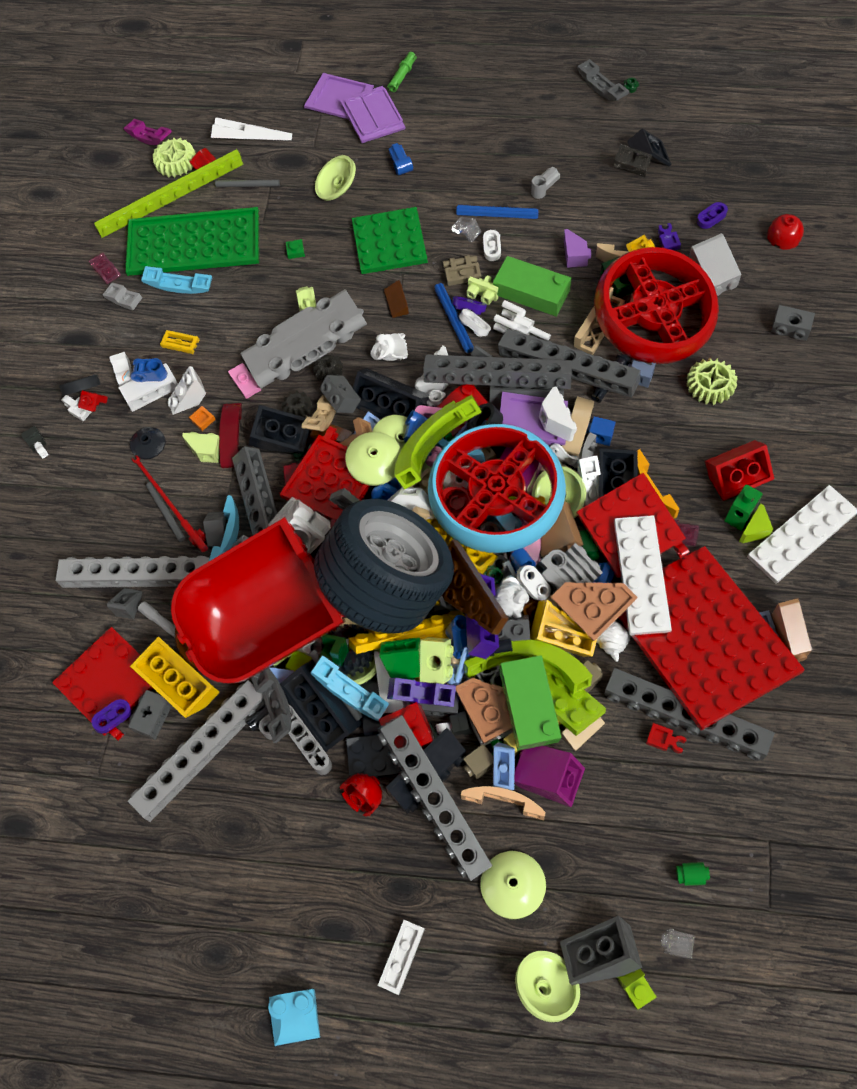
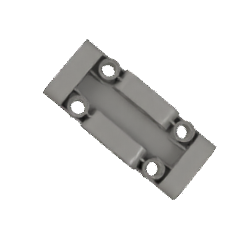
M346 289L331 298L320 299L316 307H307L273 328L272 334L261 335L256 343L242 351L241 355L257 385L262 389L274 382V378L279 380L286 379L290 375V369L299 371L331 352L336 346L335 341L338 343L347 342L351 337V331L354 333L367 325Z

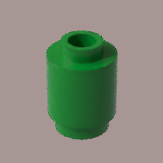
M703 862L682 863V865L676 866L678 884H684V886L706 885V880H710L709 867H704Z

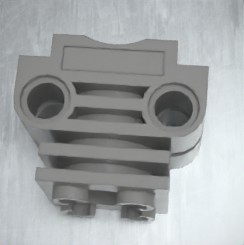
M576 543L565 553L558 549L551 551L536 565L538 572L550 585L551 595L565 582L592 583L603 573L598 563L591 560L586 555L585 549Z

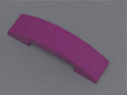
M133 119L123 128L135 139L149 145L160 144L172 132L171 129L160 127L158 130L146 127L143 121Z

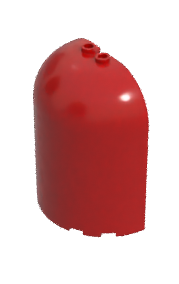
M286 517L189 573L179 583L174 592L171 614L178 631L176 634L181 644H187L189 650L185 653L188 659L194 662L198 670L211 680L221 683L245 681L346 622L344 616L331 605L321 591L315 576V559L307 552V546L301 537L294 532V527Z

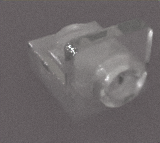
M460 217L451 227L453 233L466 235L469 242H473L481 233L475 218Z
M671 928L667 929L666 933H662L661 947H664L663 953L692 959L695 935L674 931Z

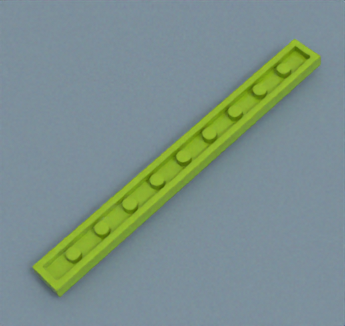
M236 149L94 223L98 233L103 238L128 225L129 219L142 218L242 166L243 162L240 153Z

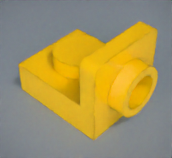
M645 235L626 245L629 252L640 248L655 247L652 240H648Z

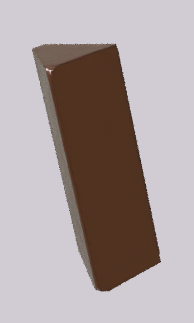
M398 280L384 289L392 318L409 314L401 282Z

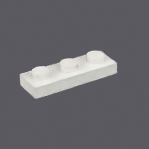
M406 920L403 921L378 986L395 994H400L424 933V928Z

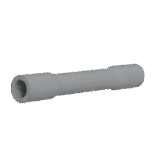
M146 601L138 606L139 612L175 638V625L159 614Z

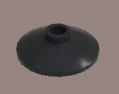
M142 428L130 440L131 452L140 459L154 458L163 451L166 443L165 436L157 428Z

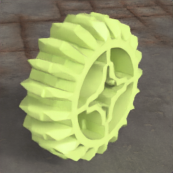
M175 138L173 140L168 139L166 142L162 141V144L157 145V148L154 149L152 154L153 163L157 171L163 176L167 175L168 178L170 176L175 178L176 175L181 176L183 173L187 174L188 170H192L193 165L189 161L196 153L192 145L181 138L178 140Z
M709 358L706 362L702 359L700 363L696 362L694 367L690 369L686 384L689 387V393H693V398L699 397V402L702 400L705 401V404L712 402L714 406L716 401L721 404L734 394L737 387V376H735V370H731V365H725V361L720 363L718 358L715 361Z

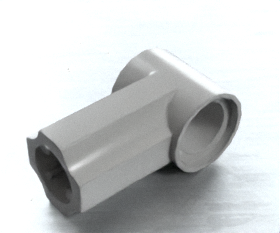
M548 168L542 175L533 177L531 195L534 198H543L546 195V190L560 179V174L556 168Z

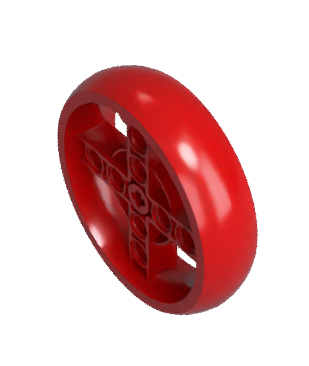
M640 248L617 258L600 277L594 298L595 315L604 336L623 354L645 363L668 364L690 357L708 342L718 320V297L708 274L691 258L666 248ZM651 270L667 273L684 284L674 287L666 281L656 280ZM626 274L634 288L630 303L612 308L609 297L610 288L617 278ZM699 303L702 324L698 332L688 339L678 320L684 307ZM639 324L645 329L657 331L663 343L639 337L626 327Z

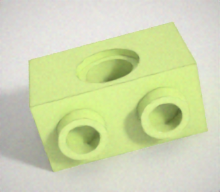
M427 637L421 640L420 682L444 684L452 678L453 667L451 666V658L454 648L451 645V639ZM435 656L440 659V665L435 662Z

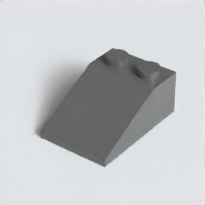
M616 916L560 941L571 985L621 977L642 968L631 926L620 916Z

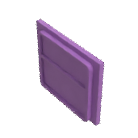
M323 73L304 107L349 119L340 103V99L374 89V85Z
M383 86L340 99V103L361 143L405 130L403 119Z
M502 392L500 412L503 414L502 424L530 431L541 438L548 446L554 443L565 446L566 440L545 431L540 421L539 413L545 398ZM564 401L565 406L568 407V401Z

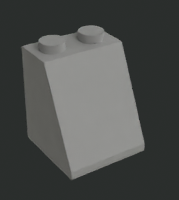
M722 233L691 247L689 258L700 265L708 274L715 287L717 296L724 291L732 290L738 286L741 272Z

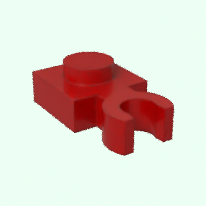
M653 723L646 744L663 751H667L669 746L674 752L682 753L683 749L679 748L676 742L685 743L686 738L683 736L673 737V730Z

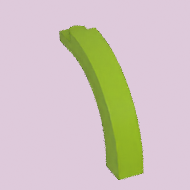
M472 395L457 403L452 401L428 418L405 443L397 458L394 476L404 489L421 481V470L425 459L445 435L460 424L481 413V409Z
M532 639L512 641V652L497 653L495 656H489L487 659L469 657L464 661V673L467 678H470L504 662L542 655L545 670L560 679L572 694L590 687L593 676L579 660L568 652L554 645Z

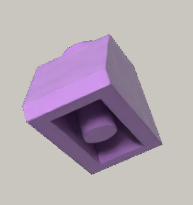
M564 229L567 268L587 266L588 259H591V249L587 247V241L570 230Z

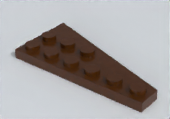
M452 539L448 548L453 560L454 574L450 585L442 594V597L460 612L466 613L467 617L477 621L478 625L489 633L499 635L509 618L460 542Z

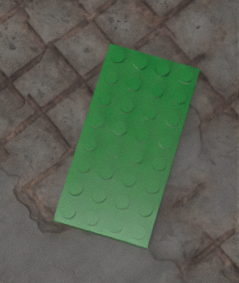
M258 207L129 219L126 256L127 276L142 275L145 266L162 268L164 273L259 264Z

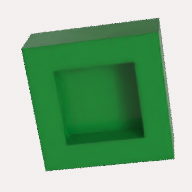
M302 239L286 242L288 259L305 257Z

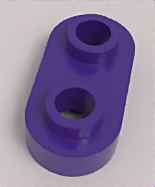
M716 202L703 210L697 218L698 226L708 229L726 217L727 206L724 203Z
M454 296L452 302L455 305V309L463 310L466 308L478 315L485 312L487 306L483 302Z
M123 699L115 700L96 713L92 718L94 730L104 734L125 721L131 714L129 703ZM123 709L124 712L122 714H118V710ZM101 722H107L105 726H100Z

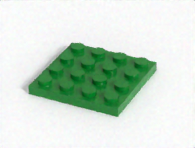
M417 207L352 218L361 274L428 263Z

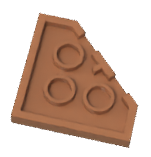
M565 582L550 596L593 641L638 598L624 583Z
M471 678L456 686V693L483 744L512 729L503 687L491 685L475 678Z

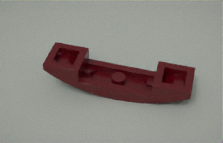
M241 403L224 404L222 408L219 434L221 468H234L232 458L240 451L239 424L242 417Z

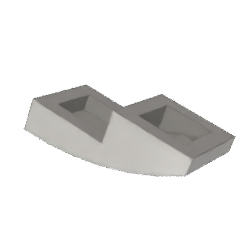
M111 283L103 293L104 298L130 310H134L142 299L139 293L128 291L123 285Z

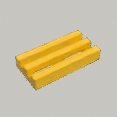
M166 330L160 345L162 348L194 354V348L196 349V343H199V338Z

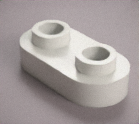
M496 230L486 231L483 235L484 256L489 261H496L501 257L500 234Z
M463 309L459 315L461 323L470 327L477 336H487L491 330V327L484 320L468 309Z
M524 565L518 569L517 580L533 599L545 600L549 597L551 592L550 585L534 566ZM529 572L531 573L530 579L527 576ZM541 587L543 588V593H542V594L540 593V588H541Z

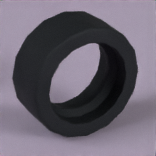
M491 403L482 404L479 406L481 413L467 421V429L481 426L488 417L489 419L484 425L502 424L503 414Z

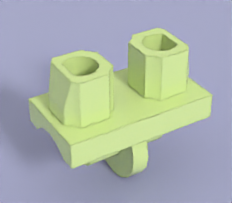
M488 275L485 279H476L470 276L468 279L467 297L475 299L478 294L481 296V301L489 305L492 301H497L498 287L493 285L491 282L492 277Z
M306 286L296 290L299 311L307 307H316L313 287L308 288Z

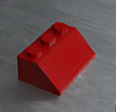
M756 440L705 461L709 479L722 500L738 495L745 485L755 488L774 480L767 445Z

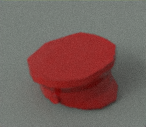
M461 486L448 487L443 490L445 504L457 518L471 501L467 489Z

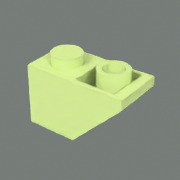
M196 432L183 433L182 437L187 446L201 462L219 463V435L213 433L198 434Z

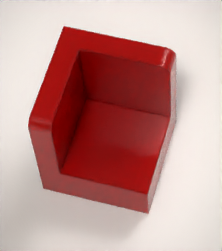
M204 148L189 162L197 170L215 161L216 158Z

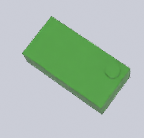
M507 256L493 281V285L498 287L497 295L499 297L557 317L570 292L571 277Z
M542 655L501 663L499 672L517 751L558 743L562 737Z

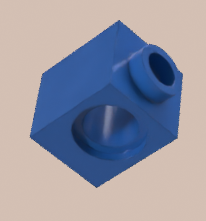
M594 416L592 423L588 424L586 433L589 434L591 432L597 435L596 443L610 446L616 421Z

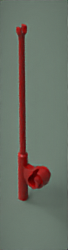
M137 455L135 456L136 460L132 458V461L139 466L180 520L182 527L190 536L188 538L195 547L197 546L201 552L207 551L208 547L204 543L206 541V534L201 529H193L142 465L140 458Z

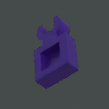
M668 223L667 229H663L662 225H659L658 233L660 234L659 241L661 247L671 250L680 249L681 243L677 232H671L672 225Z

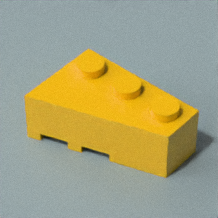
M549 600L538 601L530 639L554 645L566 652L582 657L593 656L597 639L593 641L565 612L560 611Z

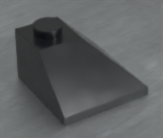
M642 128L627 141L630 147L629 151L633 156L668 167L672 165L662 140Z

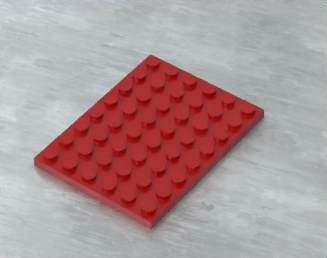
M705 546L662 568L671 632L631 635L700 731L802 674L805 670ZM625 610L618 618L629 632Z

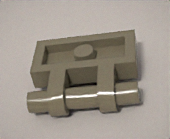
M466 255L464 258H449V260L443 261L448 286L468 283L470 276L476 279L481 278L477 256Z

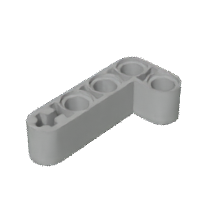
M289 705L291 713L289 736L318 774L325 775L329 773L332 768L330 758L294 709ZM268 714L260 721L259 729L264 737L272 740L270 732H266V727L272 722ZM303 728L301 734H293L295 729ZM308 744H314V748L311 751H305V747ZM319 756L325 765L321 767L315 757Z

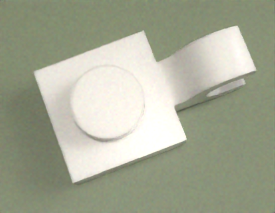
M65 395L62 401L69 408L68 412L84 421L91 411L78 408L80 397L75 401L68 395Z

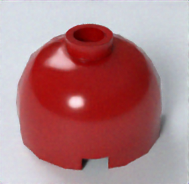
M783 214L778 216L770 224L767 233L769 242L773 246L775 244L780 246L779 249L782 250L797 247L804 234L803 223L795 215Z
M363 773L354 774L340 786V789L343 788L344 790L342 796L347 804L356 812L359 809L365 812L363 816H370L381 803L382 790L378 779L374 776Z

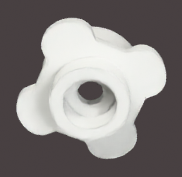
M440 390L430 391L428 393L429 400L427 405L430 407L438 406L444 400L446 394Z

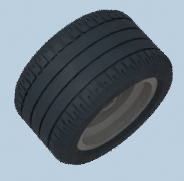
M382 499L360 500L347 506L319 547L314 560L315 576L319 587L331 605L357 625L381 633H403L421 624L450 585L454 574L450 550L439 532L414 511L400 504Z

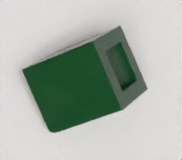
M324 634L321 637L324 648L319 659L323 655L335 665L342 666L349 651L346 639Z

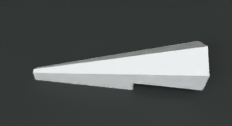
M216 117L215 124L212 125L211 138L292 140L293 133Z

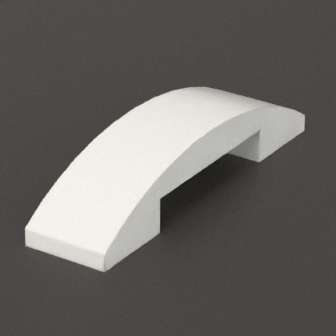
M597 456L578 459V474L583 479L586 487L584 507L598 499V475H601Z

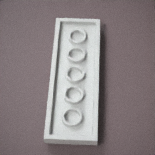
M829 485L750 552L747 558L777 584L857 514V508Z
M655 517L615 518L614 528L622 583L638 597L626 609L629 635L671 632Z

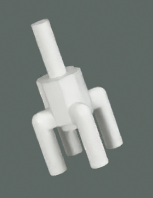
M504 300L502 307L506 309H503L501 315L511 320L496 314L494 321L497 323H495L493 329L504 334L510 328V330H517L526 335L531 333L544 340L550 339V334L533 327L534 321L524 317L525 309Z

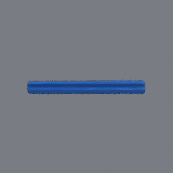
M457 205L456 208L457 215L537 219L539 213L536 208Z
M442 283L436 284L434 286L435 292L465 353L472 352L474 346L461 323Z

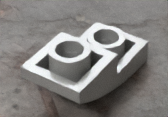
M589 433L584 443L581 459L594 456V451L597 447V435Z

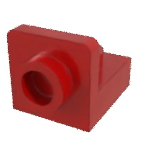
M82 390L78 408L95 412L99 402L107 403L108 397Z

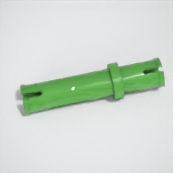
M408 52L404 61H401L398 71L387 86L389 91H397L405 75L410 72L412 64L417 59L415 53Z

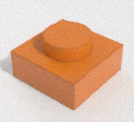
M203 406L189 417L190 421L202 431L216 420Z

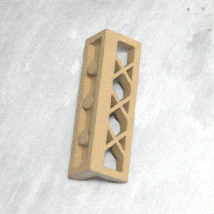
M611 287L609 293L610 301L619 304L618 306L624 305L625 300L613 296V287ZM594 307L574 338V347L591 355L594 354L604 338L603 332L594 335L592 331L594 328L599 327ZM593 340V347L590 348L583 345L585 341Z

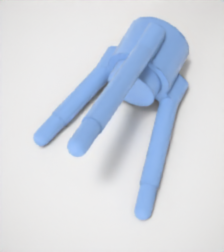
M467 647L463 649L459 665L451 664L453 675L447 682L448 684L459 685L462 683L464 661L469 658L466 657Z

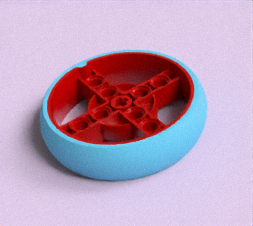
M506 424L478 426L456 436L437 456L431 468L428 481L429 503L436 520L443 530L464 546L488 553L515 551L540 539L556 522L566 495L563 469L552 449L541 438L530 431ZM504 446L514 448L505 460L495 459L480 463L468 455V453L484 447ZM534 459L545 469L550 480L551 492L547 505L526 493V483L522 474ZM448 471H451L468 483L467 492L471 501L457 518L450 512L443 497V483ZM506 472H511L512 474H511V475H506V474H504V473H506ZM478 476H484L483 479H479V478H477V477H478ZM514 496L516 499L510 500L509 497ZM483 500L489 501L486 504L481 503ZM525 507H531V508H533V509H532V510H525L524 508H525ZM513 512L528 522L525 526L505 532H487L477 529L488 515L502 516ZM472 514L477 515V517L470 518L468 516Z

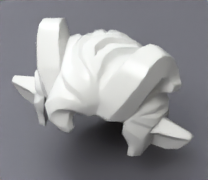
M405 334L377 335L376 343L370 353L372 358L386 361L407 358V343L403 339Z
M514 576L504 578L502 585L497 588L494 596L505 614L509 617L513 615L514 618L521 617L524 604L529 601L527 591Z
M614 621L597 638L596 643L617 662L619 661V653L624 651L631 635L621 624Z

